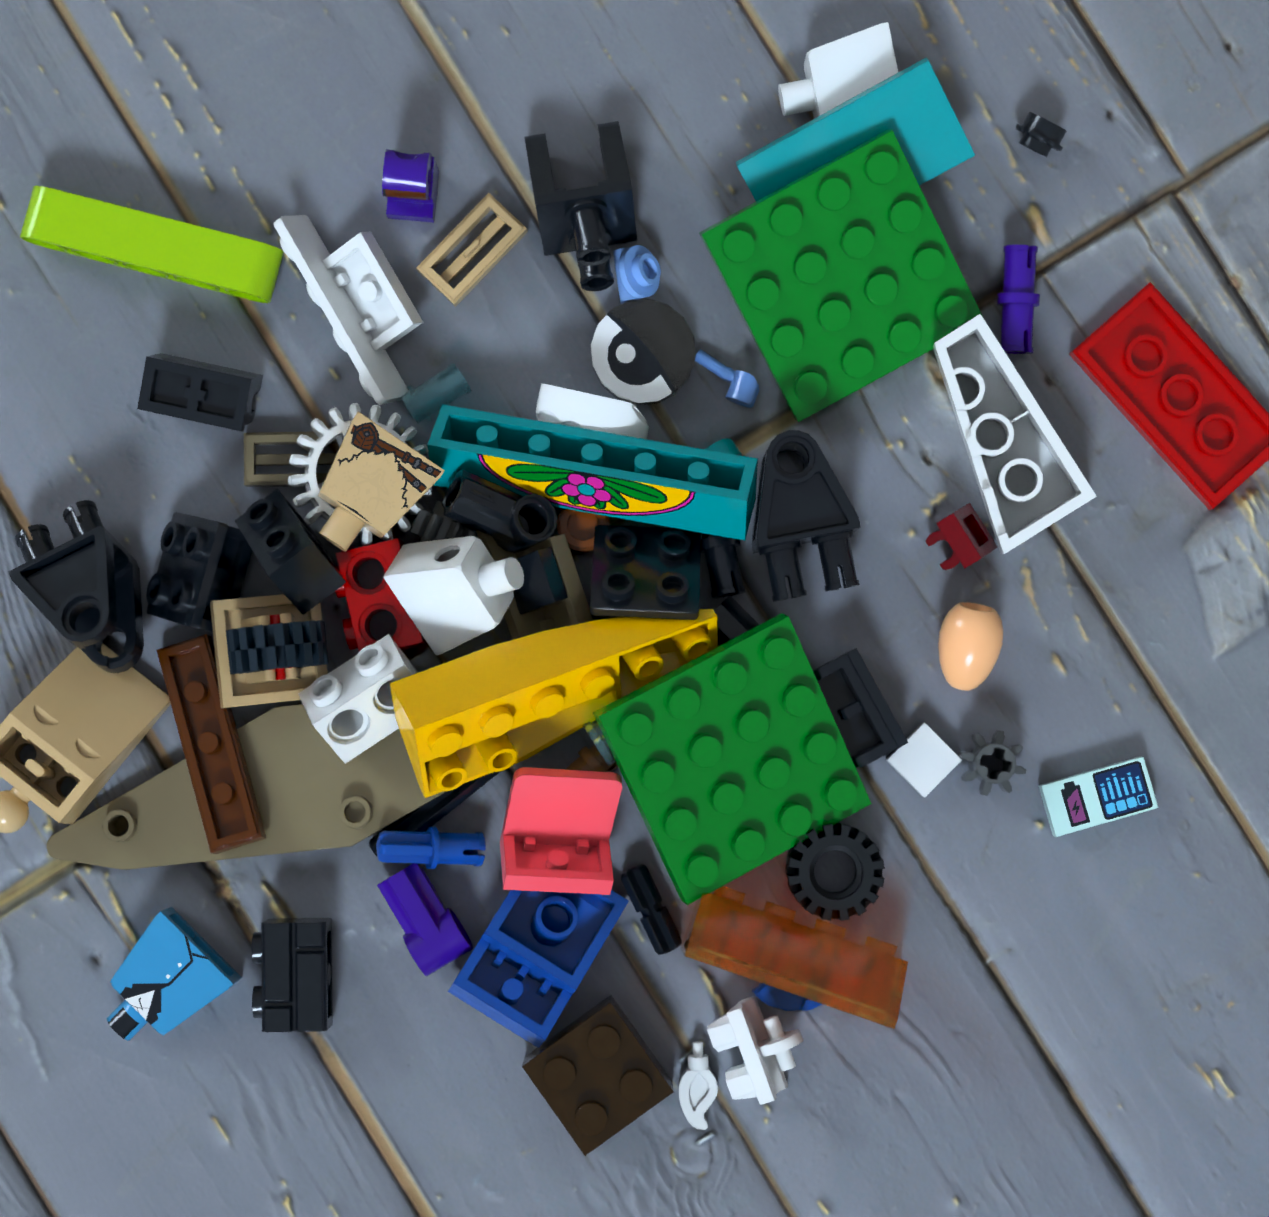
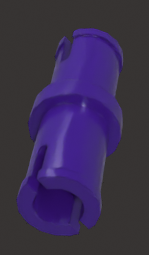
M1006 245L1003 247V293L997 294V305L1002 306L1001 347L1008 354H1032L1034 307L1039 306L1040 295L1035 293L1036 253L1038 252V247Z

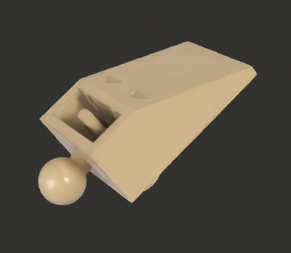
M102 643L101 651L104 656L109 658L119 656ZM76 647L0 724V776L13 786L11 790L0 791V833H13L25 825L29 816L28 803L30 800L58 823L73 825L171 705L169 695L134 667L120 673L106 672L92 662L79 647ZM31 744L36 750L35 760L28 759L24 764L20 759V751L24 746ZM72 777L76 780L77 785L65 797L61 792V784L66 778Z

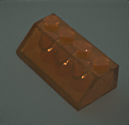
M726 886L716 889L713 893L703 892L701 898L697 900L680 949L684 956L895 1029L908 961L895 956L898 946L867 936L865 944L861 945L844 939L847 928L818 918L814 928L794 921L797 911L766 901L763 910L743 904L746 893Z

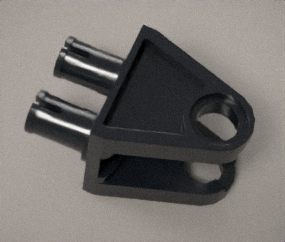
M618 121L597 124L606 181L598 182V186L566 191V188L555 189L545 133L524 137L544 256L576 251L581 276L580 284L581 288L586 291H601L609 288L614 283L613 273L610 268L609 258L611 254L608 245L637 241L633 192Z
M788 430L778 434L771 441L761 462L751 543L753 554L759 553L766 557L773 602L788 599L785 577L788 579L791 599L807 595L804 589L797 548H801V544L811 542L812 545H818L826 592L841 588L838 567L840 568L844 588L860 585L859 580H857L849 538L854 537V532L861 527L855 509L819 445L809 434L800 430ZM784 451L796 453L803 462V471L797 474L785 472L779 466L777 455Z
M90 500L76 502V505L81 514L80 516H76L71 505L63 512L64 520L68 524L74 539L54 548L50 532L45 525L36 524L28 526L33 540H28L23 529L15 536L17 546L20 547L26 563L9 571V575L15 585L70 643L79 647L99 668L109 673L124 672L138 662L144 647L140 568L129 552L103 527L95 502ZM117 631L124 632L126 642L123 649L125 651L114 658L104 656L101 646L106 636H111L113 632Z

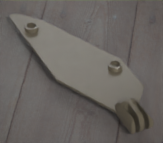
M303 704L274 707L237 729L266 839L219 854L211 853L187 762L184 759L74 822L73 825H69L52 835L47 842V851L51 857L59 860L130 870L351 847L444 794L445 791L428 798L423 796L399 729L345 764L312 725ZM124 816L128 820L129 827L127 832L121 836L117 833L115 824L120 817Z

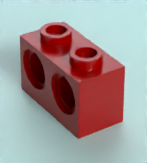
M399 538L350 549L346 552L335 553L338 562L336 567L346 581L335 593L338 599L346 597L350 618L343 619V628L350 650L358 649L360 651L364 647L378 641L370 632V621L375 614L381 611H389L394 615L397 628L392 638L401 650L428 644L384 578L381 584L373 589H364L359 584L357 578L360 566L369 560H378L383 565L385 574L404 545V542Z

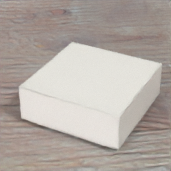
M922 722L906 738L908 743L895 749L885 760L925 798L962 759L925 722Z

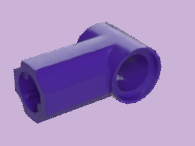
M413 863L377 885L405 932L403 939L412 958L425 976L431 975L473 949L472 942L460 920L451 908H445L435 887L420 864Z

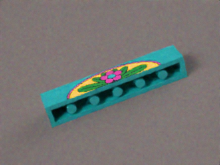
M442 404L427 444L429 460L445 470L434 484L435 486L448 488L455 474L464 469L521 496L530 494L541 495L549 500L553 507L744 541L746 540L756 500L758 458Z

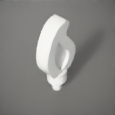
M695 1041L692 1042L693 1054L687 1056L688 1068L681 1075L678 1092L680 1105L687 1121L696 1129L706 1130L708 1128V1121L704 1114L718 1094V1083L716 1076L709 1067V1055L703 1054V1042Z

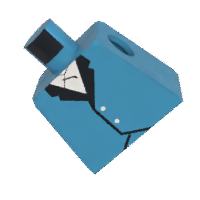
M172 907L160 911L154 917L110 981L112 987L125 1000L107 1017V1022L119 1036L127 1041H130L147 1023L164 1036L235 985L242 977Z

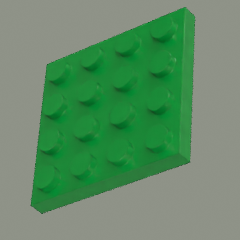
M893 130L882 132L699 232L789 409L798 422L934 349L933 345L935 342L981 314Z
M782 613L593 712L681 901L686 905L695 902L793 848L799 841L802 843L809 839L806 834L814 829L818 834L823 831L822 825H834L872 804L789 616Z

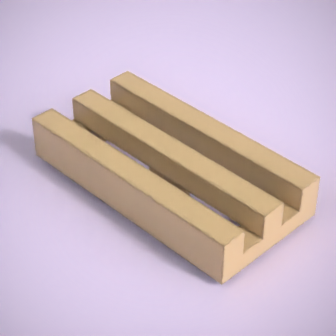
M488 193L416 269L456 307L528 232L527 228ZM492 210L497 217L441 275L437 274L434 269ZM505 225L511 228L454 289L449 285Z

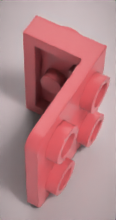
M532 767L517 769L513 775L500 838L503 890L610 895L614 878L609 839L622 791L621 776L614 772Z

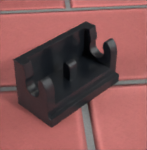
M163 353L146 356L137 409L244 431L245 425L251 423L254 419L255 410L251 409L254 394H257L261 389L263 375Z
M857 648L851 649L813 670L856 768L866 766L908 743Z

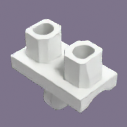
M756 995L739 1001L725 1015L707 1026L713 1048L717 1052L739 1046L744 1064L730 1067L725 1072L726 1083L732 1099L757 1097L759 1104L762 1105L775 1101L777 1099L776 1094L788 1087L783 1071L796 1067L790 1049L803 1042L799 1029L784 1032L778 1015L764 1019Z

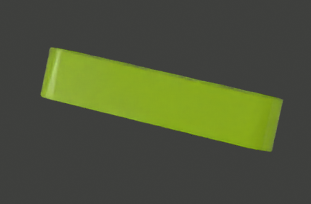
M37 185L33 186L20 234L21 239L48 249L266 304L271 302L284 253L283 250L256 240Z

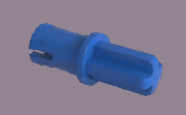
M428 827L426 832L382 831L376 843L377 858L380 862L425 864L427 869H435L437 864L482 866L485 855L478 854V850L486 849L485 837L482 832L447 833L439 832L437 827Z

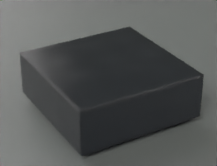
M551 547L536 550L517 559L524 573L523 586L520 589L513 590L520 615L536 611L568 598Z

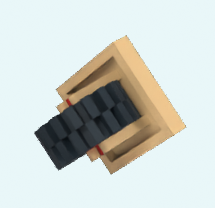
M284 594L214 600L210 602L221 708L301 700L298 693L309 687L317 678L328 674L327 664H329L321 603L302 615Z

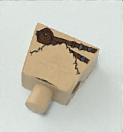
M357 412L348 427L318 494L321 499L335 508L319 532V535L345 552L363 527L382 538L437 482L445 470L360 412Z

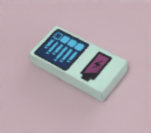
M1142 756L1038 785L1054 837L1158 808L1145 760Z

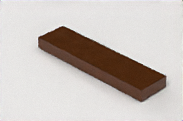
M204 634L158 649L159 662L210 852L219 854L266 839L231 707H220L215 648L212 637Z

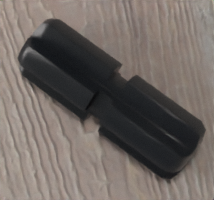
M641 864L628 869L621 875V881L636 912H641L643 916L640 918V921L655 952L658 955H662L678 948L682 944L681 937L666 906L662 907L660 904L662 897L647 866Z

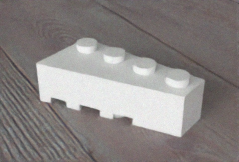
M981 314L934 343L935 357L1000 554L1009 552L1097 497Z

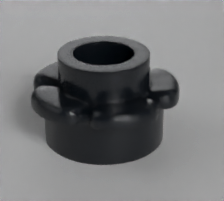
M1032 112L1028 113L1022 126L1016 125V130L1023 133L1019 144L1047 157L1051 148L1056 151L1063 149L1060 143L1067 131Z

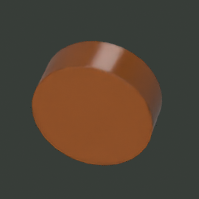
M563 508L558 516L557 531L559 535L565 534L570 549L586 553L594 550L595 527L597 525H610L608 516Z

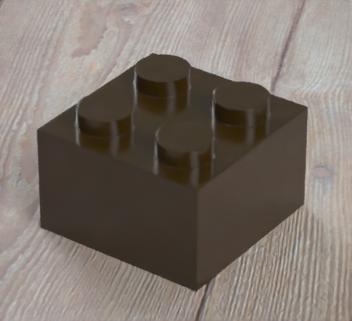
M612 995L551 1037L539 1048L526 1055L522 1064V1068L585 1156L674 1092L673 1081Z

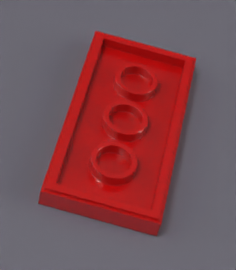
M1151 282L1069 353L1072 359L1208 510L1214 509L1269 460V413Z

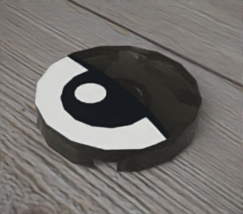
M652 299L629 300L611 309L597 325L591 343L592 365L601 385L618 400L634 404H658L676 395L689 380L696 358L694 335L685 318L671 306Z

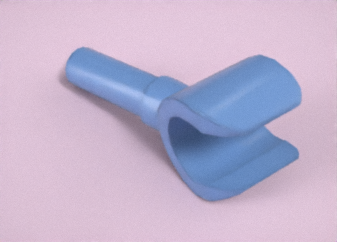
M700 349L695 355L694 361L722 380L731 383L725 398L740 406L752 408L760 390L754 376L744 371H735Z

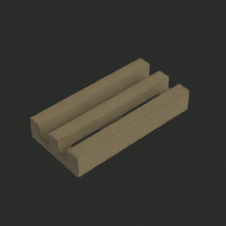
M313 431L244 433V485L246 487L289 486V476L304 474H256V466L291 465L289 464V459L292 454H256L255 445L297 444V439L301 434L307 435L315 441L319 437ZM335 439V440L332 441L330 444H338V443H337V441H336V439ZM321 453L317 465H332L337 453ZM316 473L317 484L324 482L328 473Z

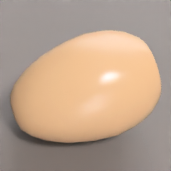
M960 602L946 614L939 631L938 651L942 673L951 687L965 691L975 689L985 681L994 668L1003 645L1002 620L994 608L977 603Z

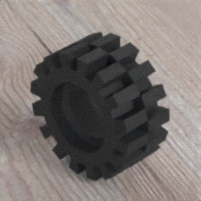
M839 822L834 825H822V832L817 834L814 829L806 834L809 839L802 843L799 841L796 846L789 850V859L785 872L788 878V886L798 903L812 915H817L821 919L829 921L831 919H839L840 921L850 920V916L856 914L860 916L867 911L865 908L871 902L874 904L878 899V890L880 887L883 888L885 879L882 877V869H885L884 861L879 855L878 851L880 850L876 844L859 829ZM832 850L847 853L855 865V876L852 883L846 889L838 892L824 890L818 885L814 876V867L819 857Z

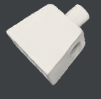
M888 22L875 25L808 51L804 61L806 79L778 84L783 116L812 111L815 119L897 74L898 68Z
M475 536L405 544L401 547L383 576L435 655L443 654L494 629L501 622L514 598L513 590L520 589L524 583L523 569L517 559L509 557L494 561L482 540Z

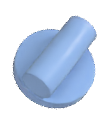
M641 245L614 250L613 257L620 303H636L643 298L655 294L659 287L661 275L660 265L655 256Z

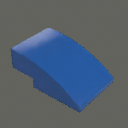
M510 890L448 992L539 1048L548 1037L571 996L577 990L629 900L611 890L610 895Z

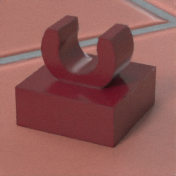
M971 503L966 504L937 522L936 524L939 529L931 533L925 541L928 546H931L940 540H945L953 550L952 556L940 564L943 570L952 569L960 563L965 569L997 548L996 543Z

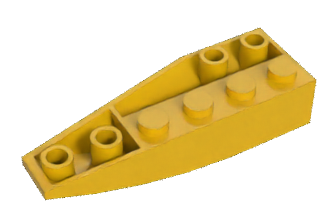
M699 609V616L695 620L615 617L545 630L489 646L391 682L390 688L395 719L423 796L428 798L443 791L454 790L464 783L493 772L504 771L512 765L530 758L595 721L596 718L593 712L718 647L717 614L713 609Z

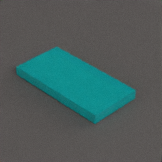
M924 58L736 161V165L755 201H758L886 130H893L919 186L975 156V153L929 60Z

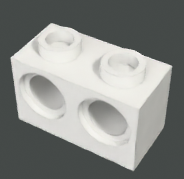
M387 634L374 644L364 647L356 656L330 673L317 678L309 687L298 694L312 725L346 764L399 729L395 719L390 683L419 672L393 638Z

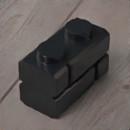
M273 918L262 922L261 932H254L252 936L253 964H262V986H254L253 1017L262 1018V1032L327 1031L333 1025L332 918Z

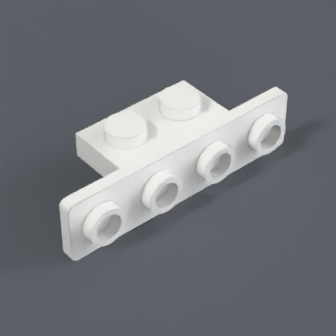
M281 216L273 223L281 237V247L285 254L296 263L306 280L309 296L322 308L333 327L334 339L339 347L348 353L359 372L360 384L365 392L374 398L378 405L397 402L410 395V392L385 349L422 324L423 320L372 232H360L330 254L308 216Z

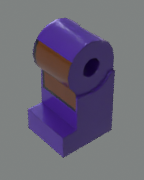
M386 149L382 194L387 197L386 215L388 219L434 223L439 169L431 153L406 154Z

